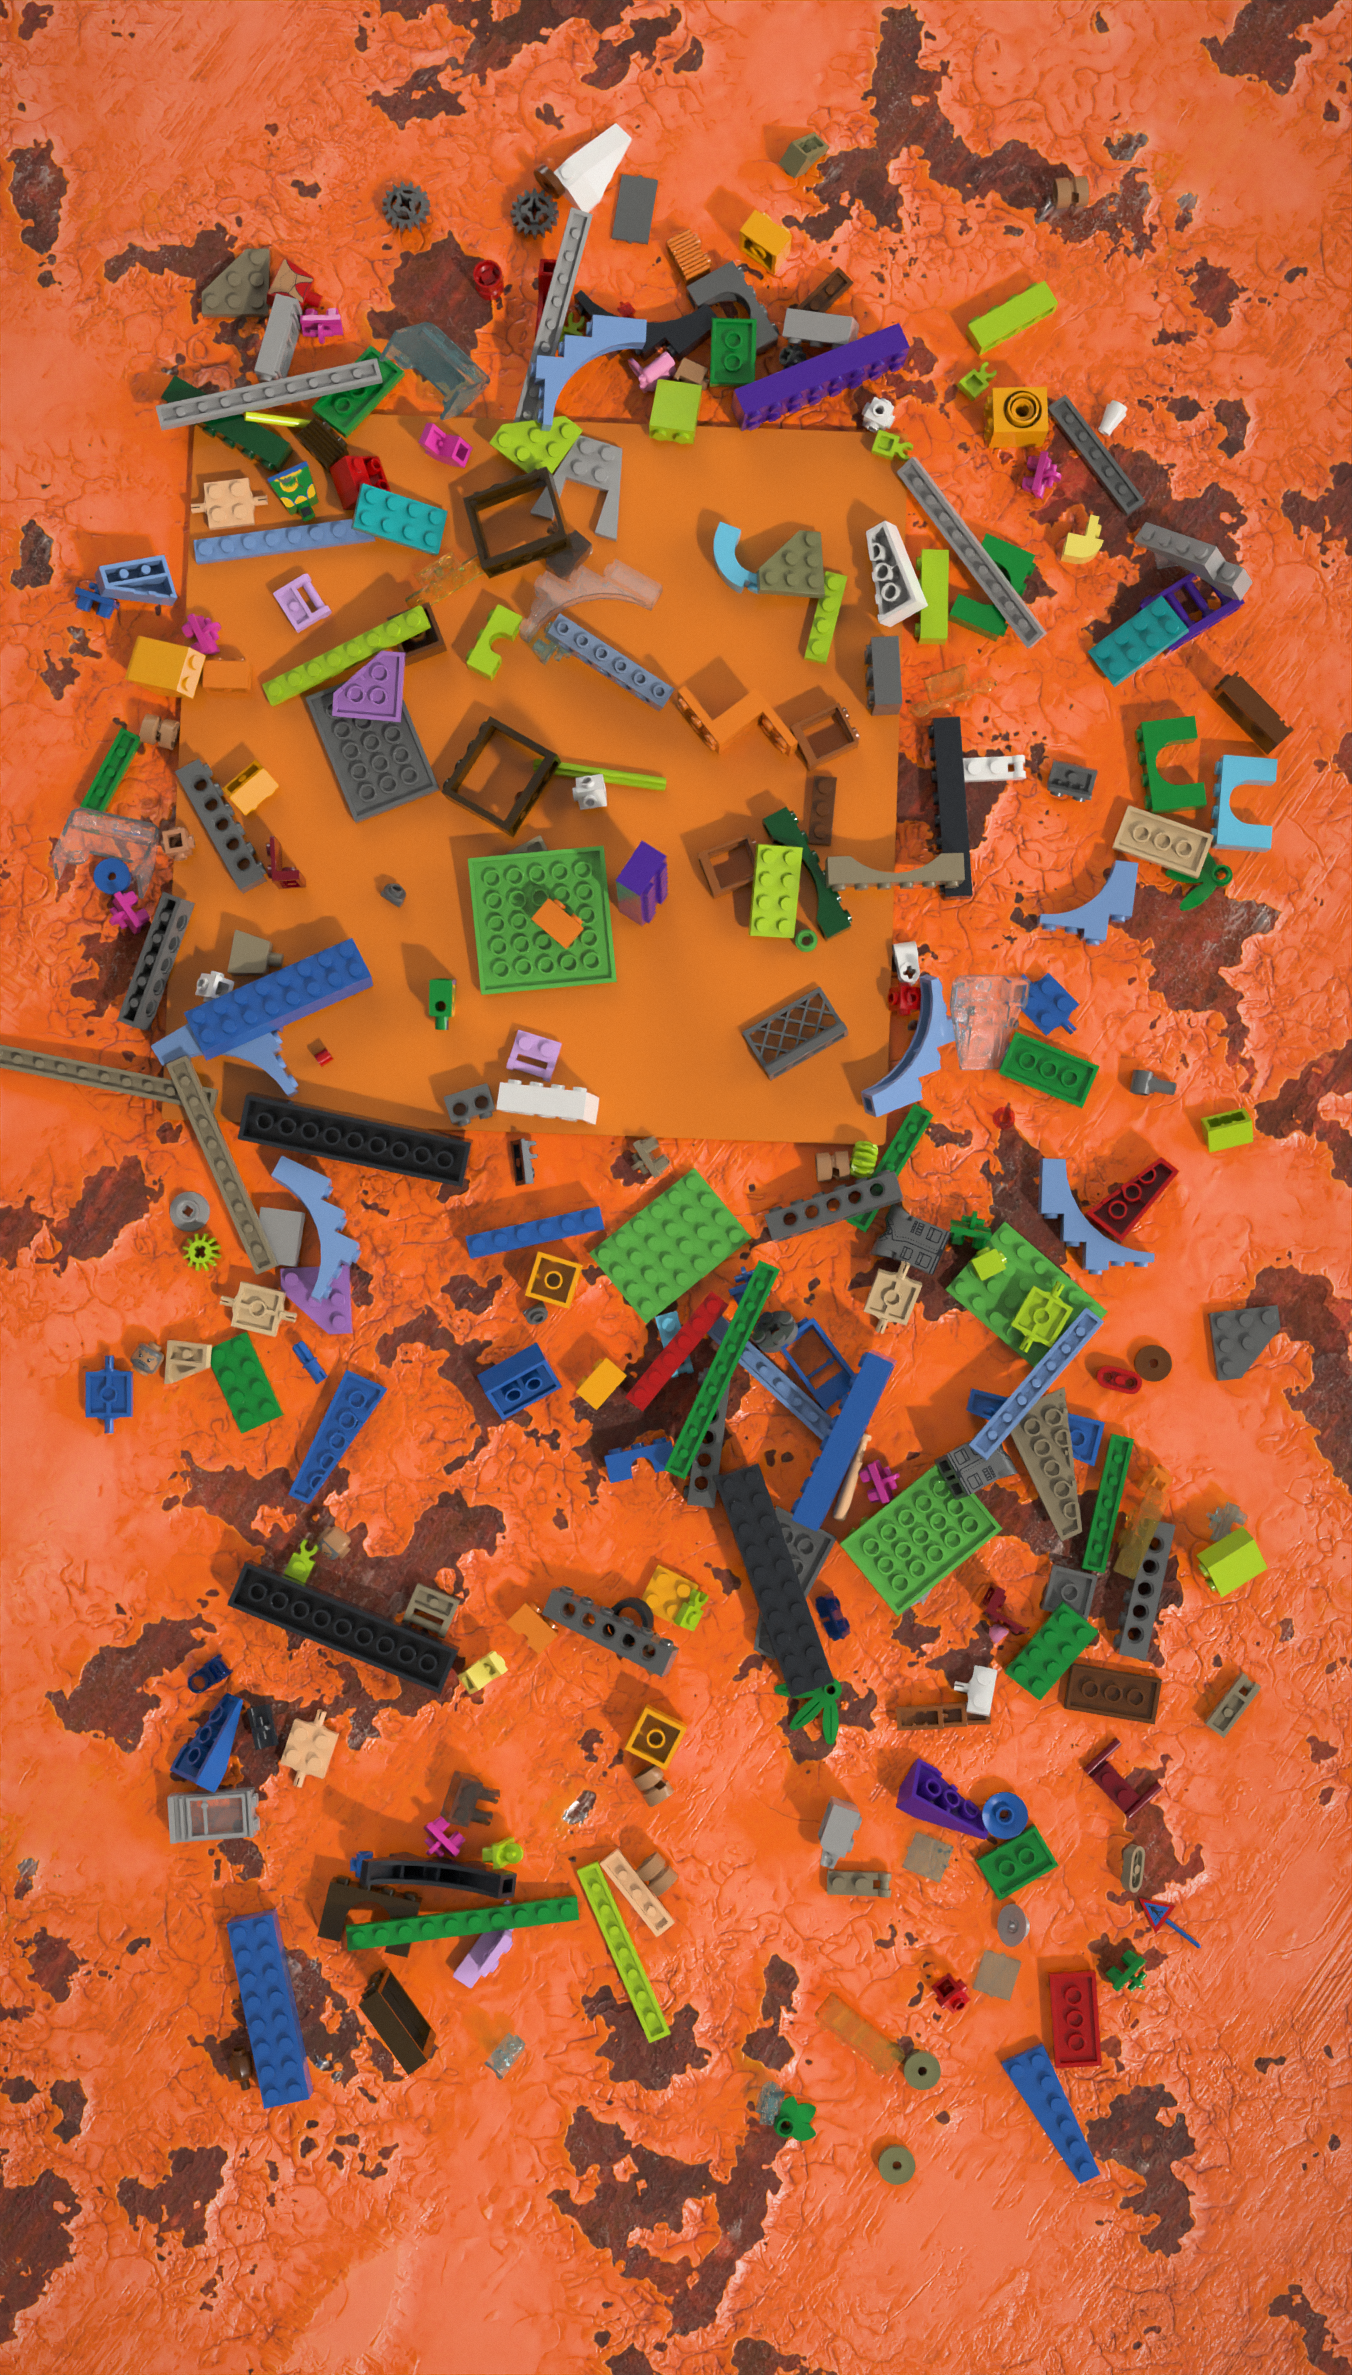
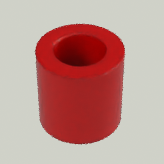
M327 1048L314 1055L321 1067L333 1060Z

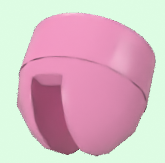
M994 1624L989 1629V1636L997 1644L1009 1631L1001 1624Z

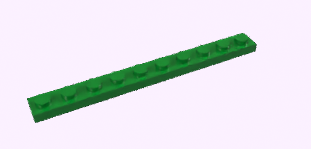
M758 1261L664 1468L665 1471L683 1479L686 1478L780 1269L763 1261Z
M577 1895L346 1925L348 1951L579 1920Z

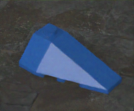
M226 1693L210 1712L208 1722L203 1728L199 1726L195 1731L196 1736L189 1744L185 1743L180 1749L170 1771L215 1793L227 1769L243 1700Z

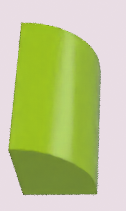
M1245 1108L1201 1118L1202 1133L1209 1153L1253 1142L1252 1120Z

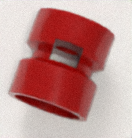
M493 260L480 261L473 271L477 294L484 300H495L504 291L501 267Z

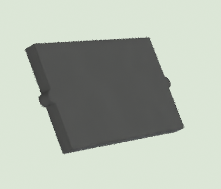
M622 174L612 233L613 240L626 241L628 244L639 243L648 245L658 180L643 178L642 175L636 177Z

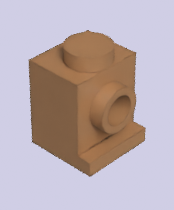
M683 358L674 376V381L702 385V390L705 391L710 381L708 368Z

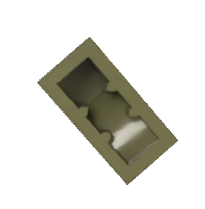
M813 132L791 142L779 164L784 168L786 174L795 179L805 174L813 163L827 153L830 147Z

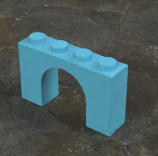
M1223 755L1219 761H1216L1214 774L1218 776L1217 783L1213 786V797H1216L1215 806H1212L1211 810L1214 828L1210 830V834L1214 835L1212 848L1264 853L1271 849L1273 826L1241 822L1233 815L1229 805V798L1232 790L1239 785L1272 786L1276 782L1278 759Z

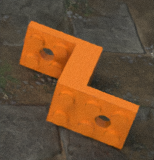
M685 685L678 690V709L684 716L688 715L691 718L692 727L698 734L701 732L705 736L706 740L704 742L711 751L715 750L720 754L762 722L761 728L767 736L772 735L776 740L775 746L781 754L786 753L790 757L796 752L798 741L757 688L713 721Z

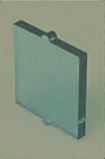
M916 1831L911 1846L907 1847L908 1853L902 1867L940 1883L945 1869L949 1867L948 1861L954 1847Z
M985 1949L973 1989L987 1993L990 1997L996 1996L1010 2001L1022 1962L1007 1957L1005 1953L998 1954Z

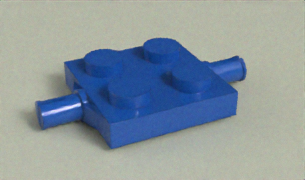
M1049 972L1034 983L1024 974L1017 980L1026 991L1015 1005L1045 1036L1059 1026H1062L1069 1035L1077 1029L1068 1018L1071 1012L1080 1004Z
M114 1355L104 1356L105 1369L98 1372H86V1418L97 1417L105 1420L104 1433H114L115 1419L133 1417V1371L114 1369Z

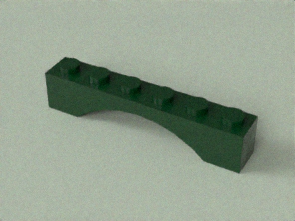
M786 806L764 818L762 825L773 844L803 847L801 862L809 872L817 894V916L815 922L827 942L849 930L852 918L847 909L843 911L840 905L842 900L839 893L832 891L831 888H826L825 870L822 871L818 865L820 859L816 851H811L807 845L809 843L808 836L804 830H799L797 826L799 821L793 810L789 811Z

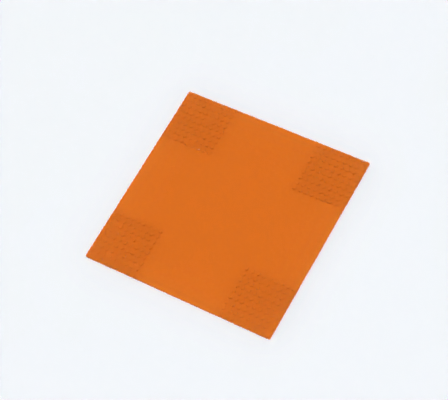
M251 411L254 413L313 420L316 417L320 422L323 421L313 412ZM369 414L347 438L334 428H332L333 431L331 433L336 438L340 436L347 443L348 447L346 449L349 456H379L391 493L448 511L437 556L375 537L373 542L198 565L196 563L193 540L353 519L355 510H343L331 473H328L299 443L296 435L303 428L255 422L291 444L293 452L281 472L307 461L319 500L317 504L311 506L315 517L308 521H303L299 512L290 515L271 488L268 478L279 474L275 470L270 472L264 469L258 460L247 459L241 454V450L235 447L230 449L222 443V439L217 436L214 438L208 436L203 432L202 427L196 425L194 427L191 504L204 503V483L249 478L253 496L267 495L268 505L255 506V525L217 530L209 529L208 516L205 512L192 514V508L190 507L185 624L189 621L187 616L192 613L195 616L202 615L204 619L210 618L212 623H220L221 630L217 632L219 639L215 641L220 652L216 655H205V661H210V658L213 657L222 658L224 661H232L233 658H243L249 661L252 666V694L206 693L203 689L202 667L193 699L181 698L178 770L200 759L203 764L208 763L214 774L211 776L213 783L218 782L222 789L256 759L279 787L275 789L271 796L266 797L259 803L254 811L249 812L246 816L225 792L221 796L224 803L229 802L235 813L232 815L235 823L240 822L246 833L242 835L246 843L250 841L256 851V854L253 855L256 862L261 861L267 871L264 874L266 882L243 894L237 887L179 778L177 780L175 827L185 828L190 835L193 834L195 848H192L193 855L187 856L186 860L174 861L172 895L193 902L195 905L168 978L165 1037L188 1024L184 1012L205 1003L203 1002V997L195 995L201 973L211 974V971L225 974L224 978L235 982L233 990L265 977L233 976L227 972L235 930L270 941L273 944V953L284 954L282 968L270 966L268 975L353 938L373 981L372 987L285 1025L283 1033L277 1032L283 1041L280 1044L283 1050L275 1055H281L287 1065L284 1068L288 1076L292 1074L299 1085L296 1087L298 1094L293 1097L287 1096L278 1082L265 1070L246 1060L225 1055H218L207 1061L204 1055L190 1058L201 1085L219 1090L215 1111L213 1112L217 1122H241L246 1094L255 1092L423 1129L628 1137L654 1136L655 1138L855 1145L857 1141H868L877 1146L884 1145L886 1143L887 1113L879 1117L865 1113L861 1091L875 1085L888 1075L890 1011L887 997L889 988H891L894 886H891L889 890H877V887H868V890L856 891L854 887H846L845 891H837L842 900L840 905L843 911L847 909L852 918V922H850L851 928L826 942L815 922L817 916L815 885L809 872L801 862L794 938L748 935L753 884L713 899L698 860V853L749 834L751 840L755 839L757 844L776 845L772 843L762 825V820L786 806L789 811H794L799 821L797 823L799 830H804L809 838L814 775L837 777L831 846L807 843L811 851H816L820 859L818 863L822 871L825 870V860L827 857L851 856L859 863L871 869L895 873L900 712L896 715L872 716L871 709H867V695L870 687H866L865 674L869 665L864 664V651H866V645H869L871 637L898 636L901 670L903 620L892 627L878 622L879 609L875 600L876 587L872 579L873 566L869 557L866 531L883 521H887L897 526L905 546L907 486L897 474V471L906 462L901 461L897 455H894L893 459L889 460L872 454L871 450L877 433L767 428L741 431L740 427L697 426L694 444H680L674 441H659L649 438V424L574 422L583 430L580 435L622 448L617 541L595 535L607 493L566 480L560 497V503L573 547L489 579L482 570L463 498L473 495L474 492L486 490L494 484H501L515 476L526 474L489 445V442L502 424L513 423L514 419ZM426 423L435 424L447 435L460 436L473 447L465 468L450 466L426 454V449L418 443ZM891 433L900 436L898 443L908 442L907 434ZM903 450V453L908 455V450ZM564 458L561 460V462L559 463V465L556 467V469L554 470V472L552 473V475L555 474V472L557 471V469L559 468V466H560L561 463L563 462ZM546 486L478 511L490 557L560 531L555 515L553 521L531 515L532 508ZM720 522L741 530V537L735 549V557L741 567L755 574L799 530L821 532L824 576L826 571L848 576L826 665L804 660L819 598L755 594L749 591L746 586H744L741 594L731 589L719 576L713 558L714 537ZM309 574L313 587L325 606H329L332 613L297 633L273 593L301 575ZM303 587L297 589L311 613L317 611ZM429 602L447 651L404 668L403 699L440 791L356 824L305 697L348 681L375 656L276 706L270 705L262 684L387 622V617ZM499 604L522 616L523 624L513 642L506 638H498L493 641L491 650L501 656L502 664L493 680L490 681L469 670L465 658L471 648H475L478 642L476 637L479 631L487 626L489 612L491 609L495 610ZM559 613L673 687L674 691L664 707L658 712L545 638ZM184 634V646L191 648V645L198 642L196 636L187 638ZM395 645L385 651L399 652V649ZM685 685L713 721L757 688L788 729H790V726L839 702L841 708L845 707L849 713L850 719L848 721L851 727H855L860 735L857 748L809 771L798 748L790 757L786 753L781 754L775 746L776 740L772 735L767 736L761 728V722L718 754L715 750L711 751L704 742L706 740L705 736L701 732L698 734L691 725V718L688 715L684 716L678 709V690ZM835 715L803 731L816 758L849 743ZM489 716L557 754L563 763L663 777L667 781L664 791L604 782L607 806L580 810L579 802L574 801L572 788L576 787V778L553 775L514 837L509 836L448 800L442 793L444 782L452 776L456 763L463 759L469 743L475 740L479 734L481 724L487 721ZM495 730L456 793L505 821L513 808L511 804L512 793L516 789L526 788L535 774L533 771L534 760L544 759L545 757ZM202 781L198 783L197 790H204L207 782ZM211 801L207 809L210 811L216 809L217 801ZM226 820L218 824V830H225L228 827V821ZM541 835L549 851L604 846L617 982L481 995L468 858L505 855L507 852ZM270 836H275L281 843L282 868L295 867L296 870H299L306 878L305 888L279 889L272 883V879L268 878L267 867L271 865V858L267 856L266 843L270 842ZM233 840L229 843L230 850H235L239 846L238 840ZM641 841L646 842L666 855V862L668 864V895L662 905L659 903L656 905L655 916L649 924L645 922L643 927L620 913L616 879ZM182 842L177 844V847L183 846ZM745 846L710 858L721 888L754 875V868ZM241 861L239 868L241 870L247 869L250 861ZM396 883L405 890L406 897L400 908L380 896L387 884ZM809 929L816 934L818 942L814 950L802 952L796 947L795 937L801 930ZM804 937L802 943L808 945L810 944V939ZM430 979H456L455 1016L449 1017V1030H436L435 1016H429ZM821 987L839 1018L846 1025L848 1036L770 1081L742 1032ZM817 995L810 999L809 1007L821 1009L823 1004L821 997ZM440 1001L439 1008L445 1010L446 1004ZM798 1008L791 1010L789 1018L802 1021L804 1010ZM807 1011L805 1022L817 1024L820 1013ZM823 1014L820 1025L830 1027L836 1021L832 1016ZM774 1020L771 1022L770 1030L782 1032L785 1021ZM788 1022L785 1033L798 1036L800 1025ZM803 1026L801 1037L812 1038L815 1035L816 1028ZM518 1030L562 1043L550 1082L544 1081L542 1077L513 1069L512 1071L506 1069ZM756 1031L749 1036L753 1042L763 1044L765 1033ZM768 1034L766 1045L778 1047L781 1036ZM784 1037L781 1048L786 1050L795 1048L796 1040ZM327 1048L333 1060L321 1067L314 1055ZM764 1049L763 1059L765 1062L773 1061L777 1051ZM518 1054V1061L543 1069L547 1068L548 1063ZM164 1067L163 1078L172 1080L168 1068ZM508 1079L522 1081L521 1085L538 1082L543 1083V1087L551 1088V1084L563 1085L565 1090L572 1091L573 1087L586 1088V1092L599 1097L596 1125L588 1124L580 1119H577V1122L559 1119V1117L551 1119L537 1116V1114L530 1116L497 1110L492 1112V1117L483 1120L476 1117L470 1119V1124L458 1127V1124L453 1125L451 1123L444 1097L487 1083L497 1108L500 1082L508 1083ZM479 1097L476 1100V1107L479 1109L485 1108L488 1104L486 1097ZM162 1102V1118L166 1120H189L184 1106ZM458 1104L454 1108L455 1115L461 1116L466 1112L464 1104Z

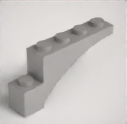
M1145 522L1134 539L1137 546L1148 549L1177 563L1205 580L1223 595L1241 601L1253 583L1243 567L1225 561L1217 546Z

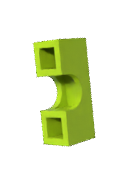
M499 604L495 610L491 609L489 612L487 626L479 631L476 637L478 642L475 648H471L465 658L469 670L490 681L493 680L502 664L501 656L491 650L493 641L498 638H506L513 642L523 624L522 616Z

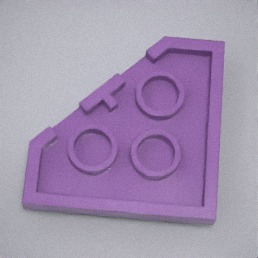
M381 651L375 658L333 693L332 716L401 722L405 653Z
M340 1265L343 1267L338 1279H333L330 1284L332 1291L327 1300L323 1298L321 1304L312 1300L311 1297L318 1279L320 1266L280 1269L281 1291H285L286 1296L328 1334L353 1333L350 1267Z

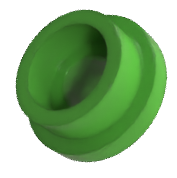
M809 929L801 930L795 937V945L802 952H810L817 946V936ZM808 937L810 944L804 945L802 939Z

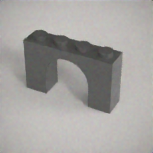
M733 260L686 287V296L695 311L706 304L712 307L722 301H734L746 309L750 319H757L756 356L777 345L779 335L777 326L774 322L770 323L765 306L762 303H758L755 298L757 296L752 285H747L742 268L740 266L736 267Z

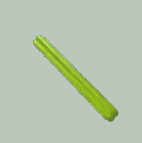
M543 759L534 760V772H536ZM563 762L560 763L553 774L572 778L603 774L604 782L659 791L665 790L667 782L666 778Z

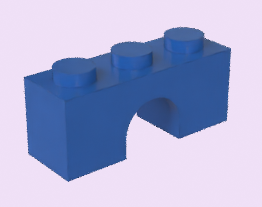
M666 1437L654 1439L653 1444L644 1446V1442L630 1445V1450L622 1451L621 1447L608 1450L609 1454L605 1455L604 1458L610 1483L633 1478L631 1465L634 1460L641 1457L647 1458L653 1463L655 1473L665 1471L664 1468L673 1450L672 1441H667Z

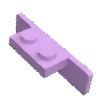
M505 1900L503 1904H509L511 1902L509 1900ZM514 1929L482 1933L453 1973V1977L467 1987L472 1988L481 1975L486 1977L489 1972L493 1973L499 1964V1957L502 1953L506 1954L513 1944L512 1931Z

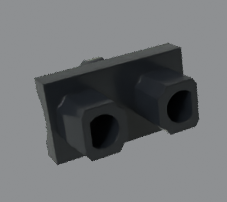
M271 1704L248 1708L247 1713L255 1749L279 1745Z

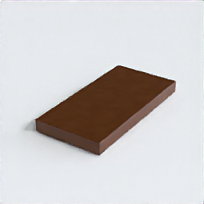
M1072 1663L1069 1669L1063 1708L1155 1724L1162 1678Z

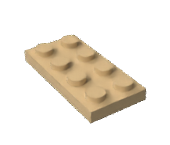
M1128 805L1112 849L1198 879L1214 835Z

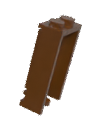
M1238 671L1232 676L1228 673L1215 686L1214 690L1216 692L1211 698L1268 755L1294 729L1291 726L1287 727L1284 724V720H1280L1281 716L1242 676L1238 677Z

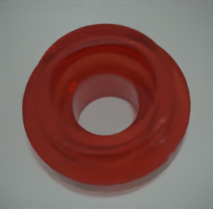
M623 301L619 302L620 306L616 308L624 318L636 319L634 316L636 310L628 301L625 304Z
M1001 1107L993 1113L992 1120L997 1128L1006 1130L1015 1123V1114L1010 1108ZM1002 1114L1007 1116V1122L1005 1123L1000 1121V1115Z

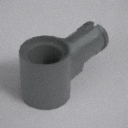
M1134 1069L1129 1092L1149 1096L1154 1094V1092L1173 1096L1177 1084L1157 1079L1156 1076H1153V1072Z

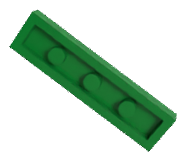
M123 728L120 729L80 805L81 809L102 819L142 743L139 736Z

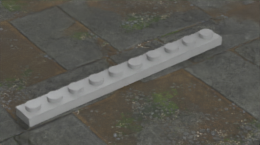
M573 207L569 211L513 423L537 420L538 409H541L542 400H538V389L542 385L534 384V377L530 376L531 362H535L537 355L555 357L593 216L591 213Z
M375 358L155 407L161 430L163 431L242 414L245 411L251 412L383 382L378 361Z
M911 457L897 471V474L1027 649L1032 648L1047 632L916 457Z

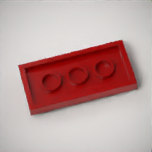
M1095 1970L1048 1972L1055 2068L1102 2066Z

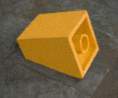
M137 636L125 679L160 696L193 699L206 656L190 647Z

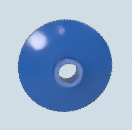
M996 1793L983 1806V1824L988 1832L997 1838L1010 1839L1016 1837L1026 1827L1028 1821L1027 1807L1023 1800L1013 1793ZM1002 1810H1007L1008 1812L1005 1818L1000 1817Z

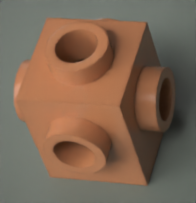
M172 827L168 831H162L163 840H161V847L163 853H166L168 857L174 858V861L186 860L187 856L193 855L192 848H195L193 834L190 835L182 827ZM182 842L183 846L177 847V844Z

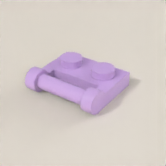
M309 574L301 575L273 593L297 633L332 613L329 606H325L313 587ZM300 587L305 589L317 611L311 613L297 589Z
M518 1030L506 1069L512 1071L513 1069L542 1077L544 1081L550 1082L562 1043ZM518 1054L548 1063L547 1068L543 1069L518 1061Z

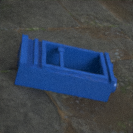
M805 1317L796 1323L798 1333L793 1342L813 1329L833 1357L828 1358L823 1365L808 1376H805L785 1349L789 1346L787 1343L781 1347L782 1350L780 1352L820 1407L826 1411L829 1409V1406L841 1400L846 1393L851 1391L848 1385L855 1374L814 1317L809 1320ZM836 1360L842 1370L815 1390L808 1379L827 1365H832L833 1361Z

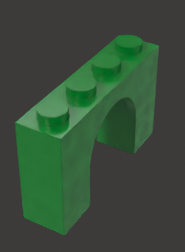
M986 533L981 545L1018 595L1022 597L1027 586L1024 583L1026 575L1031 577L1036 566L1033 563L1035 555ZM958 594L948 617V621L995 642L999 635L1004 637L1009 624L1005 623L1006 619L995 604H981L961 594Z
M1195 716L1141 722L1135 730V741L1140 746L1138 763L1143 768L1141 785L1145 787L1146 796L1143 799L1144 808L1148 809V812L1152 814L1203 809L1207 805L1204 782L1174 785L1165 781L1159 775L1156 768V757L1161 749L1167 746L1195 742L1198 738Z

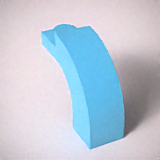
M720 522L715 533L713 547L714 563L719 576L726 585L740 594L744 586L748 587L749 591L759 594L757 593L756 574L741 567L735 557V549L741 537V530Z

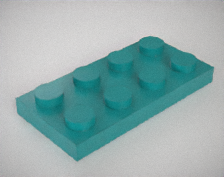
M362 483L358 493L351 529L437 556L448 511Z
M1161 595L1087 652L1115 688L1187 634L1189 630Z

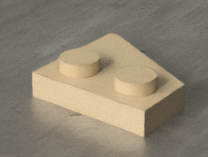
M168 1340L164 1384H172L210 1368L212 1345Z

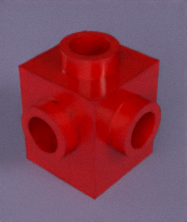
M907 982L898 983L897 987L889 988L887 997L889 1011H897V1015L909 1016L913 1012L920 1011L921 988L911 987V983Z
M949 1972L931 1986L937 1995L935 2000L943 2010L947 2008L952 2014L962 2010L971 2000L966 1993L969 1990L961 1978L956 1980Z

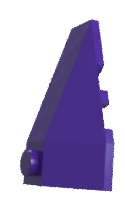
M917 1758L899 1788L896 1808L914 1818L985 1840L988 1830L983 1824L982 1811L971 1800H965L957 1792L958 1788L954 1784L949 1785L941 1777L942 1773L937 1768Z

